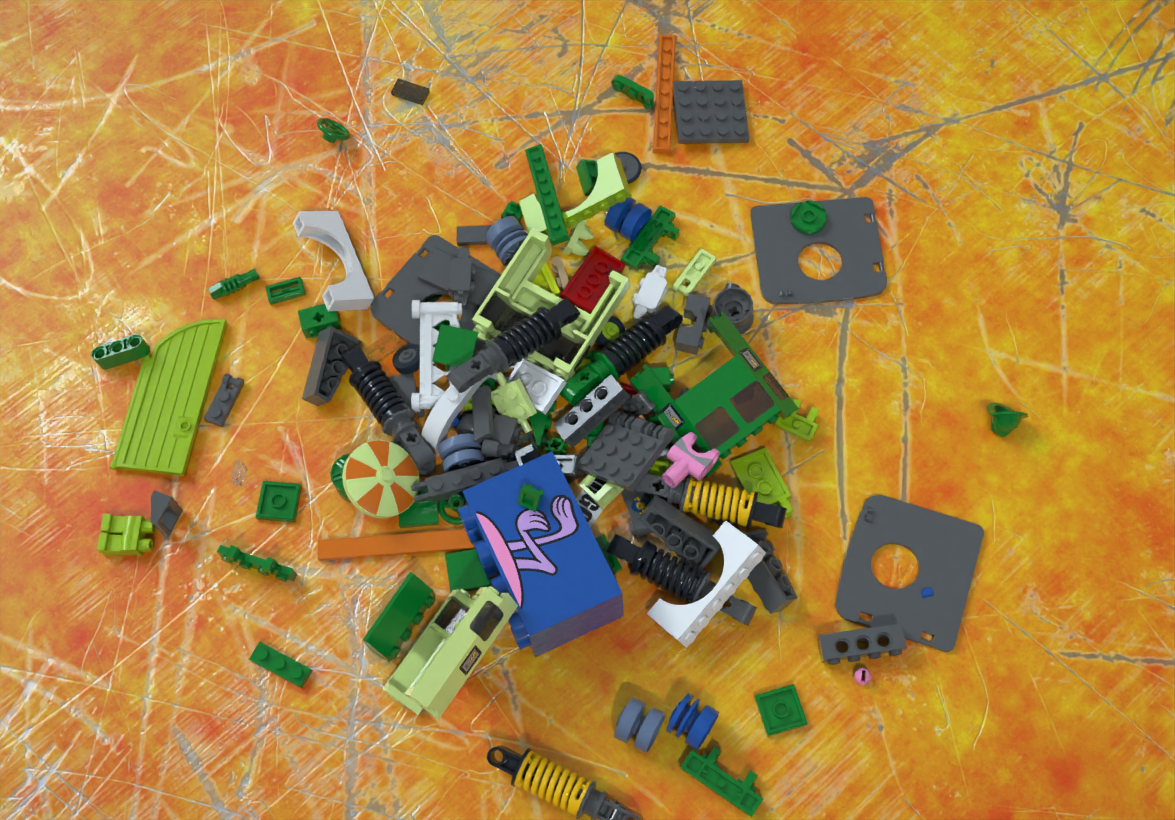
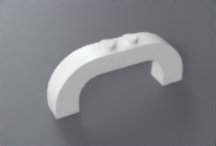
M495 374L486 376L462 393H459L451 384L430 412L421 437L429 445L435 456L438 457L440 455L438 446L448 439V431L455 417L486 379H493Z

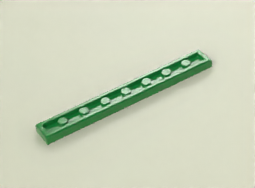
M542 144L526 149L525 152L550 242L554 246L568 241L570 238Z

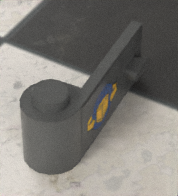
M624 489L621 494L631 518V523L628 524L631 535L635 534L637 538L653 533L641 520L644 509L650 502L647 493L631 492Z

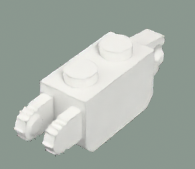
M656 265L651 273H647L646 278L641 279L640 291L635 293L632 300L635 311L633 314L635 324L643 315L652 317L658 312L667 293V281L665 279L667 268Z

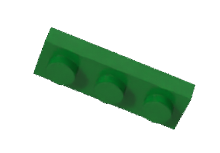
M262 642L258 643L249 658L251 662L301 689L312 673V669Z

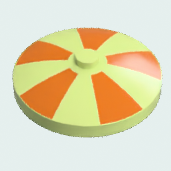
M373 440L360 445L348 456L342 474L343 486L351 503L364 514L374 518H391L401 514L415 501L414 497L418 494V491L414 492L411 489L412 485L420 483L415 462L402 447L389 441Z

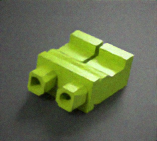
M103 514L100 529L103 533L99 534L97 550L102 555L143 556V552L153 551V540L146 539V533L156 532V527L150 520H145L142 516Z

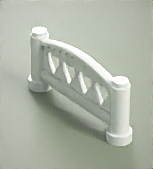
M412 300V319H420V393H412L411 406L414 412H420V409H433L446 392L432 383L443 376H447L456 367L450 366L448 372H443L433 365L435 364L432 361L435 351L433 346L437 343L439 331L433 327L444 320H448L450 322L449 326L461 328L458 315H462V303L420 302V300Z

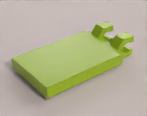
M766 447L730 461V466L742 489L747 491V495L756 491L758 492L757 502L787 508L785 519L792 517L793 510L789 504L791 502V494Z

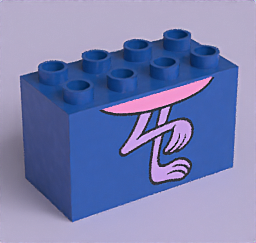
M549 452L463 491L467 505L458 508V512L471 544L475 543L474 547L487 579L498 575L490 580L492 587L499 592L498 596L501 593H509L518 605L514 611L515 613L511 615L508 621L520 650L530 646L534 656L537 657L624 617L622 591L553 452ZM524 484H532L534 489L544 490L543 498L536 512L517 504L521 487Z

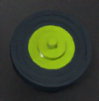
M611 316L597 337L596 344L603 348L617 336H620L621 333L626 331L623 323L618 318Z

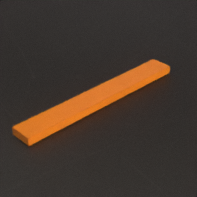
M659 34L653 137L654 154L671 153L672 85L674 81L676 35Z
M465 529L318 540V560L328 561L475 549V543L471 544Z

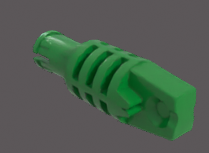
M254 268L241 275L235 274L234 277L225 278V281L221 280L208 288L211 297L217 299L228 296L229 293L233 294L234 291L237 292L240 288L242 290L245 285L260 278Z

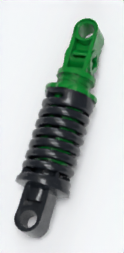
M669 305L664 306L652 317L643 315L631 328H628L620 336H617L609 344L605 345V347L593 353V362H589L583 370L566 381V385L559 395L572 406H575L610 375L618 381L621 375H624L636 363H640L652 351L666 344V335L680 326L683 316Z

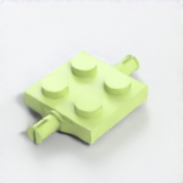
M499 372L494 376L500 386L491 392V399L500 416L518 419V424L520 423L524 432L528 433L532 428L527 419L536 414L537 411L521 380L518 378L514 381H506L503 373Z

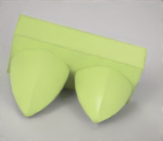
M587 220L578 223V225L572 228L569 235L570 240L566 241L562 250L563 254L568 256L570 253L584 256L590 253L586 245L579 240V238L587 240L594 237L590 228L585 225Z

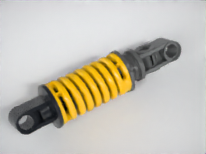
M646 473L634 490L640 493L656 494L657 496L667 498L669 504L672 502L679 504V511L689 512L692 509L693 514H698L700 511L701 516H705L707 513L708 518L714 516L716 520H720L722 517L723 522L729 520L731 524H734L737 520L739 526L746 527L747 529L750 528L753 520L783 528L787 508L757 502L758 492L756 491L747 495L746 490H742L740 493L738 488H734L732 491L731 486L725 488L723 484H719L717 488L716 482H712L710 485L708 480L703 482L702 479L697 480L692 475H688L686 480H682L675 488H671L664 482L662 477ZM661 481L662 486H664V489H660L659 492H657L656 488L653 486L654 484H658V482Z
M498 745L491 748L487 753V760L492 766L513 776L511 780L512 786L523 787L524 791H531L532 795H538L540 799H546L548 803L553 802L554 806H560L562 810L568 809V812L576 816L577 819L587 814V816H591L592 820L597 818L600 820H627L629 817L643 820L640 813L614 799L608 798L607 792L598 791L596 789L597 781L589 780L587 782L584 776L576 780L578 776L576 772H572L569 776L570 769L566 768L562 773L563 766L558 765L554 769L556 766L554 761H551L547 766L548 758L542 759L541 755L533 752L530 748L521 755L506 746ZM496 750L502 752V761L495 759L494 753Z

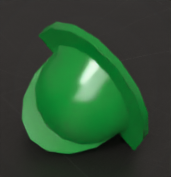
M990 403L987 406V410L991 415L990 430L995 431L996 435L1000 437L1007 436L1018 427L1022 419L1028 417L1027 413L1016 412L1003 404Z

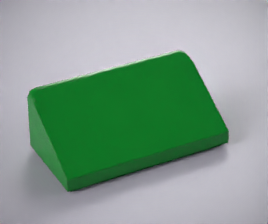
M581 159L576 166V170L584 195H590L597 181L598 165L597 161Z

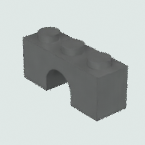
M688 294L684 308V318L693 320L695 324L691 327H679L675 350L697 355L699 348H703L705 338H702V334L707 332L708 321L706 319L707 316H711L713 305H710V297Z

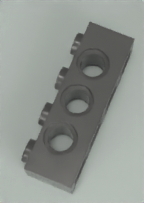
M610 375L593 391H590L585 398L573 406L569 412L559 418L553 426L563 440L571 447H574L631 396Z
M902 623L823 634L818 637L822 663L827 662L828 665L839 664L840 660L848 659V662H856L861 660L860 657L868 656L869 659L880 658L881 654L889 653V656L901 655L902 651L907 648ZM879 637L885 638L888 646L881 647L877 639ZM857 641H865L867 643V649H859L857 647ZM843 643L847 647V652H838L836 645Z

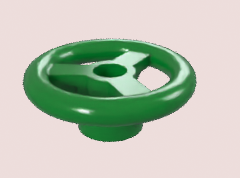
M321 118L317 121L318 128L323 132L322 137L328 142L335 143L336 139L347 140L350 136L348 130L336 121L327 118Z
M455 494L449 498L448 502L446 500L439 501V514L446 522L454 525L462 524L463 521L458 508L465 505L464 495ZM456 503H460L458 507L454 506ZM444 508L457 512L459 519L449 517Z

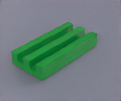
M301 277L265 287L270 305L306 295Z

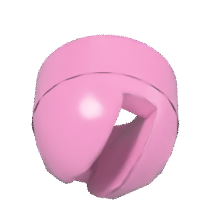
M859 668L854 673V681L858 685H867L871 680V673L866 668ZM862 671L865 672V681L861 680Z

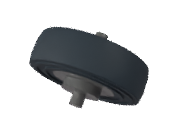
M407 344L396 351L392 362L399 373L411 374L420 369V345Z

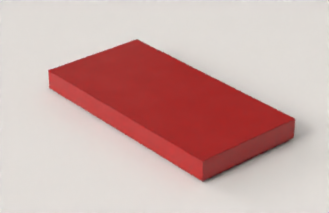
M594 246L559 298H568L574 306L591 314L610 285L609 275L612 270L621 274L626 264Z

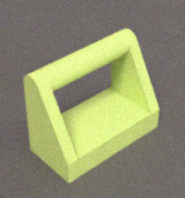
M587 475L578 484L601 509H604L624 490V488L607 482L594 494L587 488L595 479V477Z

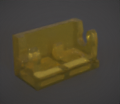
M392 330L362 351L369 362H380L404 345Z

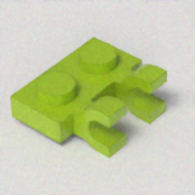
M794 399L793 402L800 409L802 401ZM812 407L807 418L797 414L799 409L785 420L779 416L775 423L776 428L808 443L811 442L819 425L815 423L819 409Z

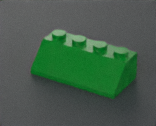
M410 572L363 638L369 650L387 662H390L392 658L395 659L400 653V647L403 642H407L410 639L414 626L419 625L423 620V613L434 604V591Z

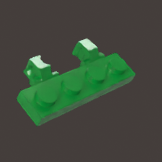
M660 205L622 256L621 261L636 271L641 264L646 265L648 263L656 267L660 263V256L654 254L652 249L661 236H667L676 241L680 235L679 229L675 228L672 223L676 214Z
M220 545L217 553L222 557L221 560L226 563L233 564V562H236L244 569L251 570V568H254L262 575L269 576V574H272L283 582H287V580L294 582L297 576L293 568L278 564L275 559L267 557L265 560L244 553L233 545H230V548Z
M714 746L709 755L704 753L702 756L691 750L680 769L752 818L763 801V798L754 792L756 787L752 785L758 775L750 770L744 781L740 779L737 781L718 768L719 765L716 763V760L722 753L720 749Z

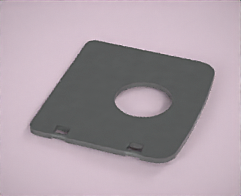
M859 197L814 201L824 207L827 221L825 227L820 232L810 235L799 233L791 224L790 215L797 203L755 206L751 209L750 217L762 297L771 304L827 303L877 296L884 291L887 285V278L884 270L874 205L870 198ZM870 215L871 223H866L865 216ZM813 244L828 245L834 248L840 255L842 267L830 279H812L805 275L799 267L798 257L801 251ZM879 264L880 272H874L873 265Z
M437 235L430 236L424 242L417 253L407 261L371 303L370 310L372 316L409 344L420 345V320L412 319V300L424 302L434 295H449L418 280L417 277L435 249L456 258L458 256L459 248ZM424 250L429 252L424 258L420 257ZM470 256L473 265L500 278L501 274ZM389 290L393 291L389 298L384 296ZM493 294L480 316L491 321L494 326L504 311L505 304ZM468 303L467 309H462V316L459 320L462 329H474L475 325L472 318L478 311V307ZM513 313L510 316V318L502 328L501 333L512 321V319L517 315V313ZM478 338L473 357L480 350L486 349L485 344Z
M871 496L865 501L848 546L835 601L837 613L847 621L865 625L869 628L902 623L906 640L924 644L943 652H950L953 650L958 636L984 535L983 528L978 524L887 496ZM897 544L906 547L914 554L918 561L919 572L916 580L911 585L901 589H893L884 586L875 578L871 569V559L873 554L882 546ZM931 587L933 596L922 598V589ZM860 613L872 616L871 622L859 619ZM922 632L934 636L933 641L922 639Z

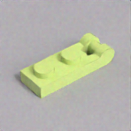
M701 248L674 283L672 289L677 292L680 291L683 293V296L688 297V294L693 293L716 262V257ZM685 281L689 283L688 287L683 285Z

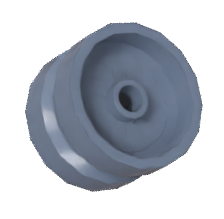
M468 433L452 436L440 443L438 450L443 460L444 473L486 462L484 454L480 451L482 449L481 443L474 440V434Z

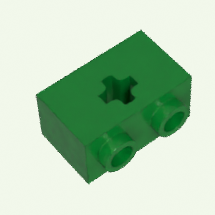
M325 304L298 311L305 338H315L320 331L329 327L337 330L342 329L338 311H328Z

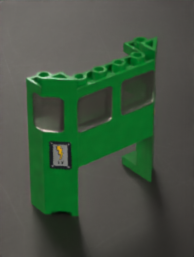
M721 312L720 315L714 318H708L707 329L710 333L715 332L734 357L675 401L646 364L643 366L642 372L640 371L635 375L636 379L634 377L630 379V384L637 393L644 391L649 401L655 403L656 406L651 412L654 415L664 412L680 438L689 432L697 435V439L692 446L694 451L706 453L714 448L720 451L716 463L705 475V478L722 466V462L719 460L720 457L722 460L732 453L730 451L735 446L739 448L747 442L746 438L751 434L753 436L759 434L763 430L762 426L767 422L770 425L779 416L785 420L799 409L724 312Z

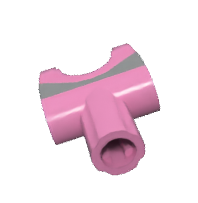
M689 432L669 450L667 458L674 462V464L662 475V479L671 488H675L688 474L697 480H701L716 463L720 451L715 448L706 453L694 451L692 446L697 439V435Z

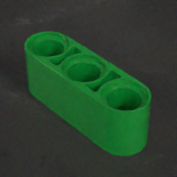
M133 334L95 347L91 352V357L102 369L106 370L147 356L150 352V346L139 334Z

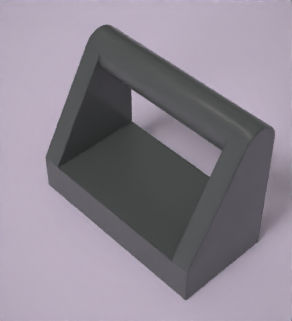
M154 490L151 496V523L163 536L168 537L183 510L172 497Z

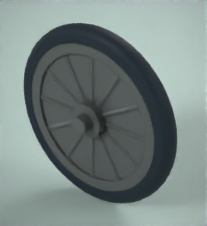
M628 152L615 153L621 160L628 184L638 179L642 170L639 159Z

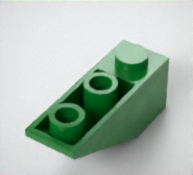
M554 401L546 415L536 410L537 413L529 417L539 453H541L542 447H546V440H548L546 432L547 429H551L552 418L550 416L556 410L557 401Z

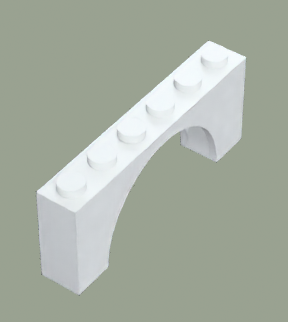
M299 211L293 221L298 237L310 238L331 248L340 257L346 270V279L341 283L328 285L322 295L327 310L368 309L374 300V294L369 287L367 277L364 275L361 263L357 258L355 248L352 246L339 212Z
M727 521L713 535L721 545L724 554L723 572L714 589L704 598L687 605H674L659 599L647 613L686 648L695 640L700 631L708 625L711 618L722 608L727 599L735 593L738 586L749 576V573L762 561L766 554L757 543Z

